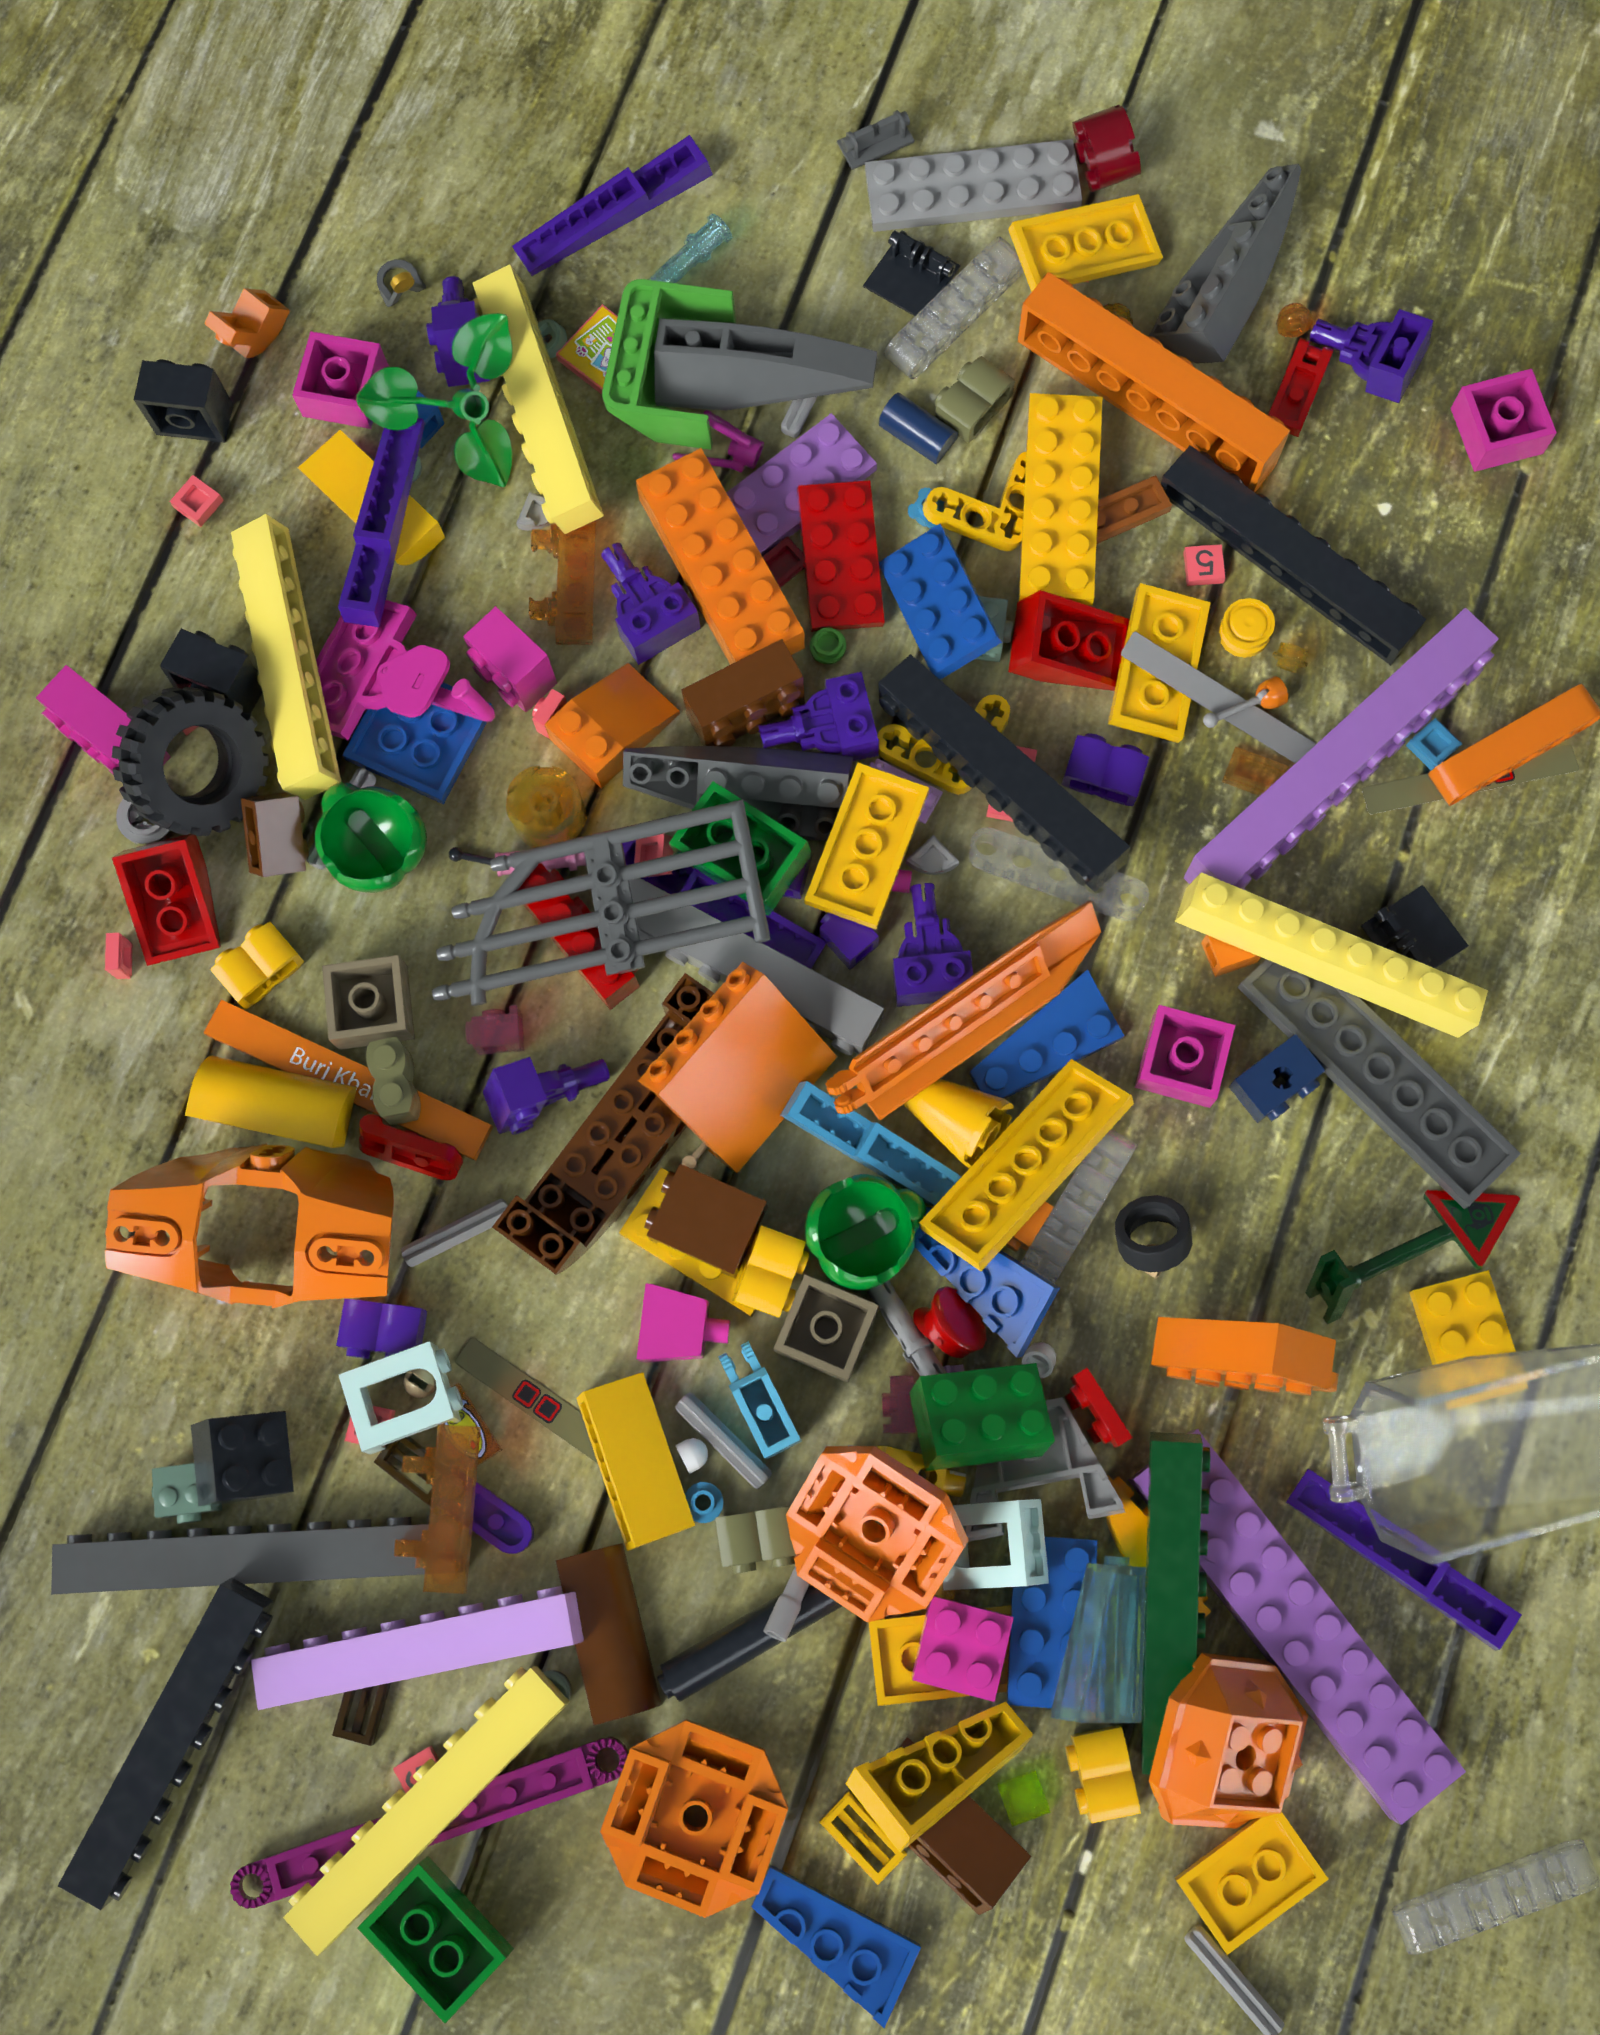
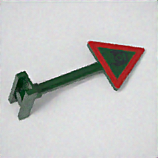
M1427 1190L1423 1198L1443 1225L1354 1267L1351 1265L1346 1267L1335 1250L1330 1251L1320 1257L1305 1293L1309 1299L1319 1294L1328 1306L1323 1317L1328 1325L1342 1317L1353 1291L1360 1288L1363 1282L1449 1241H1455L1477 1270H1481L1519 1203L1520 1197L1517 1195L1482 1193L1470 1206L1463 1209L1446 1191Z

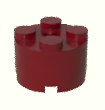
M1120 104L1072 122L1077 142L1074 143L1075 153L1079 164L1085 162L1089 170L1085 172V176L1091 192L1107 188L1141 174L1139 152H1134L1132 142L1135 139L1134 132L1123 106H1120Z

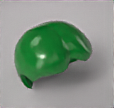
M351 783L334 784L324 793L321 803L323 815L319 819L315 830V847L322 862L340 884L352 890L365 893L390 890L400 884L404 876L414 870L421 862L427 846L425 824L418 811L400 795L382 787L367 786L359 788Z
M858 1174L848 1177L823 1189L812 1202L805 1223L807 1247L818 1258L823 1272L834 1283L853 1290H867L880 1286L893 1278L912 1255L916 1240L915 1233L920 1228L919 1222L926 1216V1205L922 1197L915 1191L896 1189L890 1182L879 1176Z

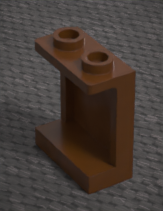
M679 1164L676 1172L670 1170L664 1180L661 1192L665 1196L660 1207L653 1206L647 1217L644 1228L649 1231L646 1236L650 1241L659 1242L719 1269L721 1273L736 1279L758 1226H760L767 1211V1201Z

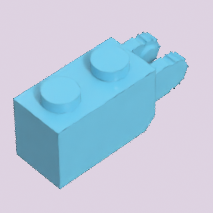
M748 1341L741 1345V1352L754 1373L739 1379L731 1357L727 1353L718 1357L731 1382L729 1388L764 1459L767 1460L802 1441L765 1367H761Z

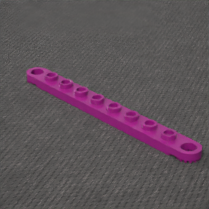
M605 1737L500 1774L429 1846L614 1781L621 1775L628 1756V1750L620 1740L613 1737ZM606 1747L616 1750L620 1759L618 1767L610 1772L602 1770L597 1764L599 1750ZM382 1817L373 1819L371 1821L375 1825ZM365 1823L243 1866L234 1874L230 1883V1894H232L233 1900L240 1907L242 1906L246 1909L257 1908L294 1895L307 1882L314 1887L325 1876L320 1871L321 1867L338 1851L344 1856L355 1845L351 1837ZM247 1874H257L263 1880V1892L259 1897H250L244 1892L243 1880Z

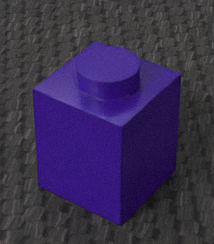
M827 913L821 920L823 925L820 927V938L826 942L828 947L849 970L878 947L879 936L870 927L831 913Z

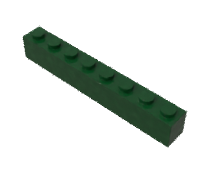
M1150 1432L1141 1727L1142 1774L1148 1775L1151 1773L1169 1696L1180 1681L1194 1670L1192 1665L1200 1656V1654H1197V1638L1205 1639V1613H1198V1597H1206L1207 1575L1205 1571H1199L1200 1555L1207 1556L1208 1531L1200 1530L1201 1514L1209 1513V1489L1202 1488V1472H1210V1447H1203L1200 1434Z

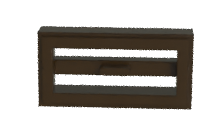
M409 1436L386 1444V1449L380 1452L374 1463L428 1506L436 1508L439 1504L438 1497L441 1494L445 1495L449 1490L447 1487L450 1480L455 1481L459 1474ZM400 1442L439 1471L441 1473L439 1479L398 1449V1444ZM390 1455H393L430 1484L432 1488L429 1493L387 1460Z
M391 1683L379 1685L365 1735L361 1734L374 1686L363 1688L351 1731L346 1730L345 1727L356 1690L344 1692L332 1736L368 1746L374 1745Z

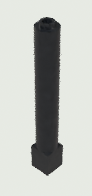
M809 1584L801 1602V1609L788 1638L841 1608L842 1605ZM779 1596L661 1664L660 1667L663 1673L657 1676V1679L667 1698L675 1696L681 1702L780 1644L782 1641L770 1637L763 1631Z

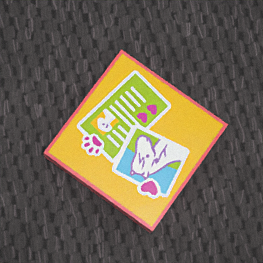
M603 304L566 342L563 348L556 353L557 360L600 394H602L618 318L616 314Z

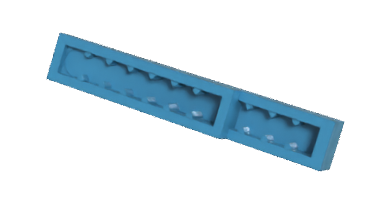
M808 1081L798 1084L780 1116L898 1187L915 1191L922 1197L925 1203L932 1207L962 1177L879 1123L869 1121L854 1110L847 1114H838L833 1103L835 1098Z

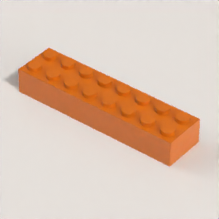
M1048 272L1023 302L1018 342L1100 397H1103V399L1183 452L1189 445L1198 451L1206 452L1213 458L1215 464L1226 472H1232L1239 476L1244 485L1253 492L1259 489L1276 467L1290 433V430L1284 426L1280 419L1263 413L1254 407L1248 398L1234 394L1225 388L1216 377L1205 375L1196 369L1187 358L1176 356L1164 348L1158 339L1144 335L1135 329L1126 318L1117 317L1106 310L1097 299L1086 297L1074 289L1068 280L1057 278Z

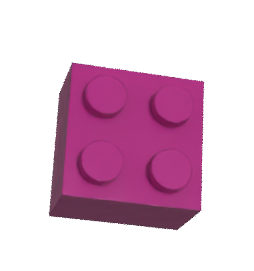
M310 331L292 394L302 416L371 429L373 421L367 418L356 402V395L374 373L389 366L380 344Z
M1533 369L1462 386L1451 407L1474 472L1544 454L1557 433Z
M496 606L463 636L469 649L466 655L475 664L472 666L473 670L484 682L488 683L492 680L500 688L498 690L499 695L511 707L517 704L522 710L528 712L540 698L557 684L548 655Z
M1158 1005L1152 1016L1134 1088L1210 1108L1218 1098L1235 1025Z
M934 1596L927 1608L912 1680L995 1702L1014 1617Z

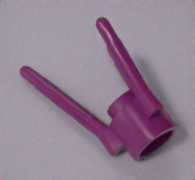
M704 410L703 414L708 415L710 426L732 439L728 448V455L733 456V460L707 457L711 466L731 468L740 473L744 471L745 466L754 469L763 451L764 442L747 435L711 411ZM674 453L672 458L677 460L688 454Z

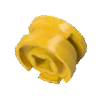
M1252 598L1237 600L1225 611L1218 632L1221 637L1220 643L1226 651L1234 656L1246 658L1259 654L1267 646L1274 632L1275 619L1273 612L1268 605L1260 600Z

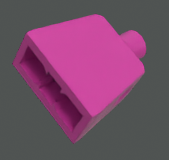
M646 1283L636 1359L646 1363L704 1358L706 1342L728 1344L731 1320L708 1318L710 1303L706 1299Z

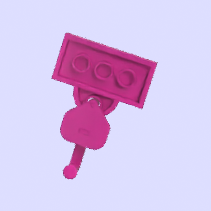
M385 601L380 627L346 623L343 621L342 616H340L316 659L331 735L345 740H349L365 709L379 710L387 707L391 712L413 718L422 715L432 704L484 722H492L495 718V712L492 706L465 678L455 683L452 691L440 687L450 668L448 656L443 651L426 645H419L408 650L402 644L417 614L411 607L396 602Z

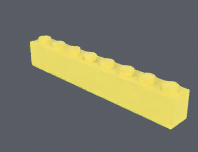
M509 264L473 282L477 298L473 299L479 316L500 313L508 317V327L512 341V359L506 372L501 375L504 376L506 384L502 385V390L509 404L514 406L516 413L511 415L518 432L521 435L523 434L525 443L521 444L526 459L530 464H533L536 471L531 476L536 489L540 494L544 495L546 501L541 504L543 513L550 524L556 523L563 533L567 534L603 517L604 514L525 284Z
M264 514L231 532L234 545L233 556L238 565L239 587L244 596L246 606L245 617L250 626L253 641L251 648L256 656L259 671L258 682L262 688L265 701L264 713L269 721L272 736L270 743L275 753L278 767L277 779L282 790L307 800L328 790L334 784L341 783L289 529L269 515Z
M1202 872L1185 889L1175 920L1179 924L1457 1038L1479 1025L1488 990Z
M537 1665L531 1667L528 1671L520 1667L504 1683L508 1691L497 1702L493 1697L488 1699L474 1713L478 1721L467 1732L461 1727L445 1742L443 1746L447 1749V1752L436 1763L430 1758L413 1775L417 1783L406 1794L402 1789H399L382 1806L386 1814L375 1825L371 1820L366 1822L351 1837L355 1845L344 1856L338 1851L321 1867L320 1871L325 1876L314 1887L307 1882L292 1896L289 1903L293 1908L283 1918L316 1956L325 1951L570 1702Z

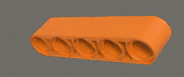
M1579 684L1445 760L1431 770L1428 776L1449 806L1454 805L1593 725L1600 719V707L1585 686Z

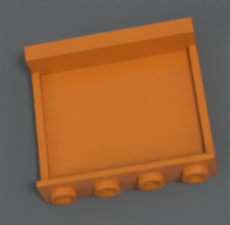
M742 962L728 975L726 981L714 995L701 1006L700 1011L686 1027L676 1034L671 1044L649 1065L647 1071L638 1081L655 1093L710 1148L708 1151L717 1160L738 1173L784 1120V1117L780 1116L798 1084L808 1081L814 1085L838 1056L765 974Z

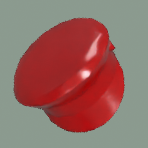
M944 1286L935 1293L931 1302V1308L920 1307L914 1311L913 1320L918 1330L944 1353L955 1358H964L984 1347L987 1340L985 1325L981 1315L970 1303H966L956 1293V1289Z

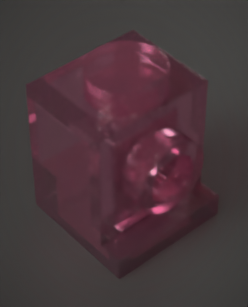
M509 1006L510 1014H505L504 1010L491 1009L483 1011L482 1016L471 1017V1021H466L465 1025L467 1043L473 1044V1048L479 1055L525 1051L523 1014L518 1006Z
M890 1376V1393H882L883 1417H890L891 1424H883V1434H918L909 1392L915 1385L914 1376Z

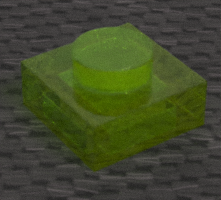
M1035 1769L997 1783L1012 1827L1051 1813Z

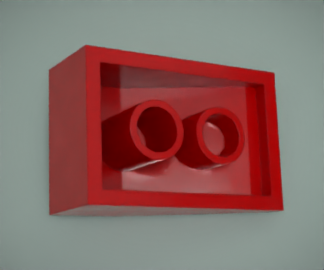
M1039 590L1017 602L1008 672L1040 682L1115 691L1122 659L1121 652L1125 645L1130 619Z
M183 835L123 850L112 857L147 966L221 947L207 866L196 835Z

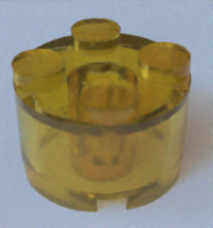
M540 765L529 767L520 772L511 781L507 790V815L519 838L533 848L577 838L587 820L585 804L577 783L569 773L558 767H540ZM544 805H545L547 808H549V810H547V811H545V810H540V809H541V807H543Z

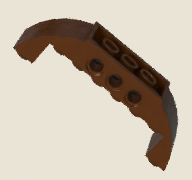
M684 973L662 1002L666 1015L525 1201L516 1195L492 1226L493 1229L555 1275L565 1271L595 1244L613 1222L617 1221L687 1127L655 1093L638 1081L647 1071L649 1065L671 1044L676 1034L686 1027L700 1011L701 1006L714 995L712 991L686 973Z

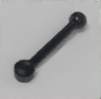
M453 847L449 851V858L454 862L463 859L490 865V860L494 859L465 853L458 847Z

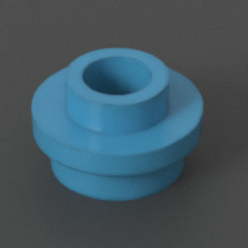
M699 1482L692 1485L685 1493L695 1522L708 1523L715 1520L721 1514L724 1500L721 1491L715 1485L708 1482ZM702 1494L707 1495L711 1500L710 1507L704 1511L699 1510L696 1506V1499Z

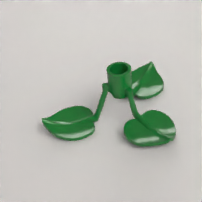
M500 313L484 314L469 320L457 331L453 339L452 355L458 364L468 367L466 374L470 389L458 390L452 400L416 397L418 386L415 378L405 369L399 367H385L378 370L357 393L356 402L364 415L375 424L390 430H403L414 425L418 419L416 404L452 408L458 417L470 421L469 428L471 430L461 434L455 443L454 456L457 466L465 475L475 480L500 487L507 485L512 466L511 441L506 429L497 421L486 419L481 422L488 414L489 402L486 396L479 392L480 386L476 383L474 377L475 372L483 379H494L504 374L508 369L512 359V341L507 315Z

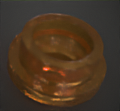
M1289 304L1282 308L1278 314L1276 322L1278 333L1289 338L1299 337L1311 328L1313 317L1310 310L1303 304Z

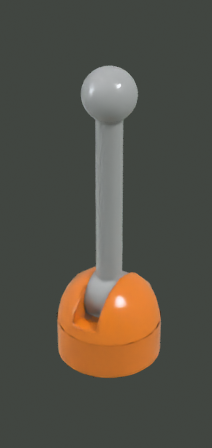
M1274 676L1263 681L1258 686L1256 697L1217 714L1207 713L1203 718V723L1206 727L1213 728L1217 725L1218 721L1256 704H1260L1266 709L1278 708L1288 702L1287 688L1279 677Z

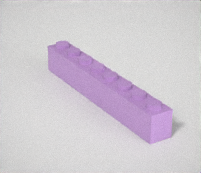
M558 1586L537 1591V1600L523 1602L522 1594L497 1599L499 1608L484 1610L482 1602L458 1607L459 1616L445 1619L444 1611L420 1615V1624L406 1627L405 1619L380 1624V1633L367 1635L366 1627L341 1632L342 1640L329 1643L328 1635L303 1640L304 1648L290 1651L289 1643L264 1648L265 1657L251 1659L258 1710L584 1642L576 1593L562 1594V1588Z

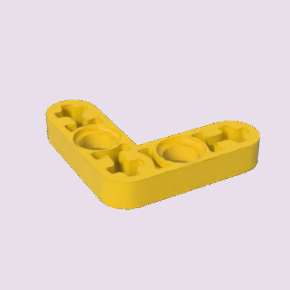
M1026 452L1021 453L1012 465L998 508L952 489L937 487L930 491L923 503L922 510L924 516L935 525L941 524L943 528L1002 551H1013L1022 542L1023 509L1014 507L1009 497L1015 493L1024 496L1025 483L1021 481L1025 474ZM938 500L945 502L943 512L936 510ZM957 506H959L962 509L958 514L957 519L953 518L956 512L955 510ZM971 511L977 512L983 518V525L981 527L971 526L966 521L965 514ZM1010 519H1014L1016 521L1011 530L1013 536L1009 539L1005 537L1004 528Z
M988 695L982 698L975 711L986 720V710L991 711L993 707L999 708L1000 717L995 716L991 725L1002 734L1008 724L1010 705L1002 696ZM889 724L882 727L878 732V754L884 760L953 794H965L972 789L962 779L958 783L952 781L953 774L951 771L957 773L958 770L949 762L945 764L936 757L937 761L933 766L929 768L919 766L915 761L916 755L922 751L933 753L932 747L923 739H915L905 727ZM894 736L899 737V745L908 750L910 743L915 744L911 748L909 759L904 758L906 750L899 746H894L892 750L887 749V741L885 739L892 740Z

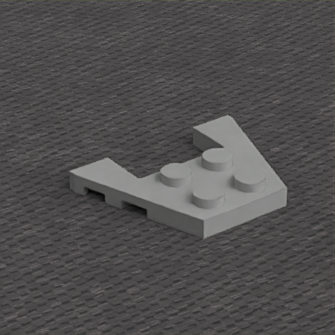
M1062 1397L1046 1400L1055 1442L1043 1456L978 1464L970 1498L971 1504L999 1502L998 1493L1080 1478L1088 1519L1125 1513L1121 1499ZM1003 1523L966 1525L965 1533L969 1542L1005 1535Z

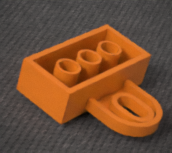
M1158 1317L1151 1365L1167 1369L1166 1376L1171 1378L1191 1380V1376H1195V1384L1219 1388L1220 1381H1225L1224 1386L1240 1390H1249V1385L1252 1383L1255 1384L1254 1389L1279 1393L1280 1388L1286 1386V1392L1310 1396L1312 1390L1336 1392L1339 1374L1332 1372L1336 1340L1280 1323Z

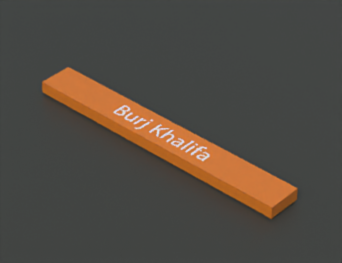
M220 1001L203 1032L206 1036L279 1070L355 1086L357 1089L353 1104L380 1116L375 1108L372 1095L375 1079L368 1067L226 1001ZM417 1090L421 1103L419 1119L397 1125L429 1140L451 1144L458 1150L459 1154L477 1161L493 1126Z

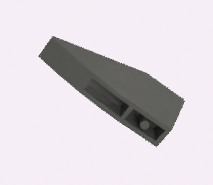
M1299 164L1276 166L1266 172L1174 288L1172 296L1162 313L1158 316L1148 336L1158 339L1164 348L1196 364L1225 361L1254 310L1272 271L1293 208L1302 170Z
M659 319L654 350L656 406L728 411L873 388L878 355L877 351L844 342L768 327L722 322Z
M731 746L625 748L623 751V786L693 809L709 785L714 781L803 839L827 841L852 778L853 756Z

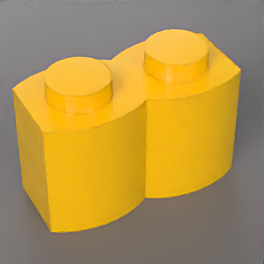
M271 922L265 925L259 924L250 929L245 936L246 940L241 946L235 949L229 948L220 953L215 960L216 964L211 968L212 973L245 1010L259 1002L275 985L290 977L304 963L300 955Z
M762 1225L758 1226L732 1301L775 1317H780L782 1310L789 1312L796 1294V1290L790 1288L795 1273L802 1275L809 1258V1252L804 1250L806 1241Z
M1118 1725L1071 1735L1072 1745L1065 1746L1070 1771H1078L1081 1788L1074 1789L1079 1814H1087L1088 1820L1091 1823L1141 1814L1122 1727Z

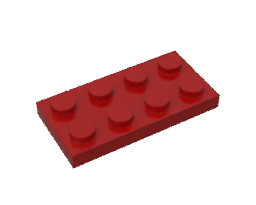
M871 481L798 485L797 496L811 632H816L823 628L843 630L883 627L885 620Z

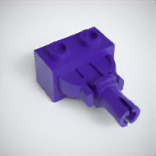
M449 276L442 282V302H438L437 306L431 307L432 323H426L430 345H437L438 351H434L438 374H445L448 387L467 385L469 381L466 374L468 367L458 364L453 358V339L457 331L466 322L478 317L475 302L464 298L462 280L456 276ZM474 372L476 383L490 381V379L479 377Z
M1399 309L1392 323L1376 322L1366 325L1356 322L1347 329L1318 318L1316 325L1312 329L1310 341L1340 350L1339 361L1351 365L1353 371L1361 379L1367 381L1365 392L1400 403L1429 348L1434 320Z
M621 543L612 544L614 554L609 547L603 550L601 557L607 563L620 585L619 587L615 583L611 586V591L617 599L616 610L618 617L615 621L619 636L638 665L701 629L698 611L679 582L671 585L666 580L654 576L648 566L642 567V576L639 568L635 567L627 556Z
M862 672L826 679L824 690L815 693L806 704L792 707L794 716H791V719L758 725L763 748L796 741V743L801 744L802 751L816 748L825 753H840L843 756H853V761L876 757L879 752V739Z
M924 883L925 901L922 898L921 884L910 887L916 937L913 936L912 922L905 923V939L900 946L898 958H893V978L897 1007L934 1003L973 976L970 950L963 951L961 943L951 933L948 918L942 919L943 934L940 933L934 893L935 885L932 883Z
M527 1057L494 1068L483 1090V1096L498 1133L502 1134L511 1131L512 1135H516L534 1126L533 1123H535L540 1115L542 1108L566 1097L569 1102L577 1098L580 1090L608 1081L610 1074L603 1059L575 1068L566 1066L564 1063L559 1065L557 1071H546L537 1074L531 1058Z

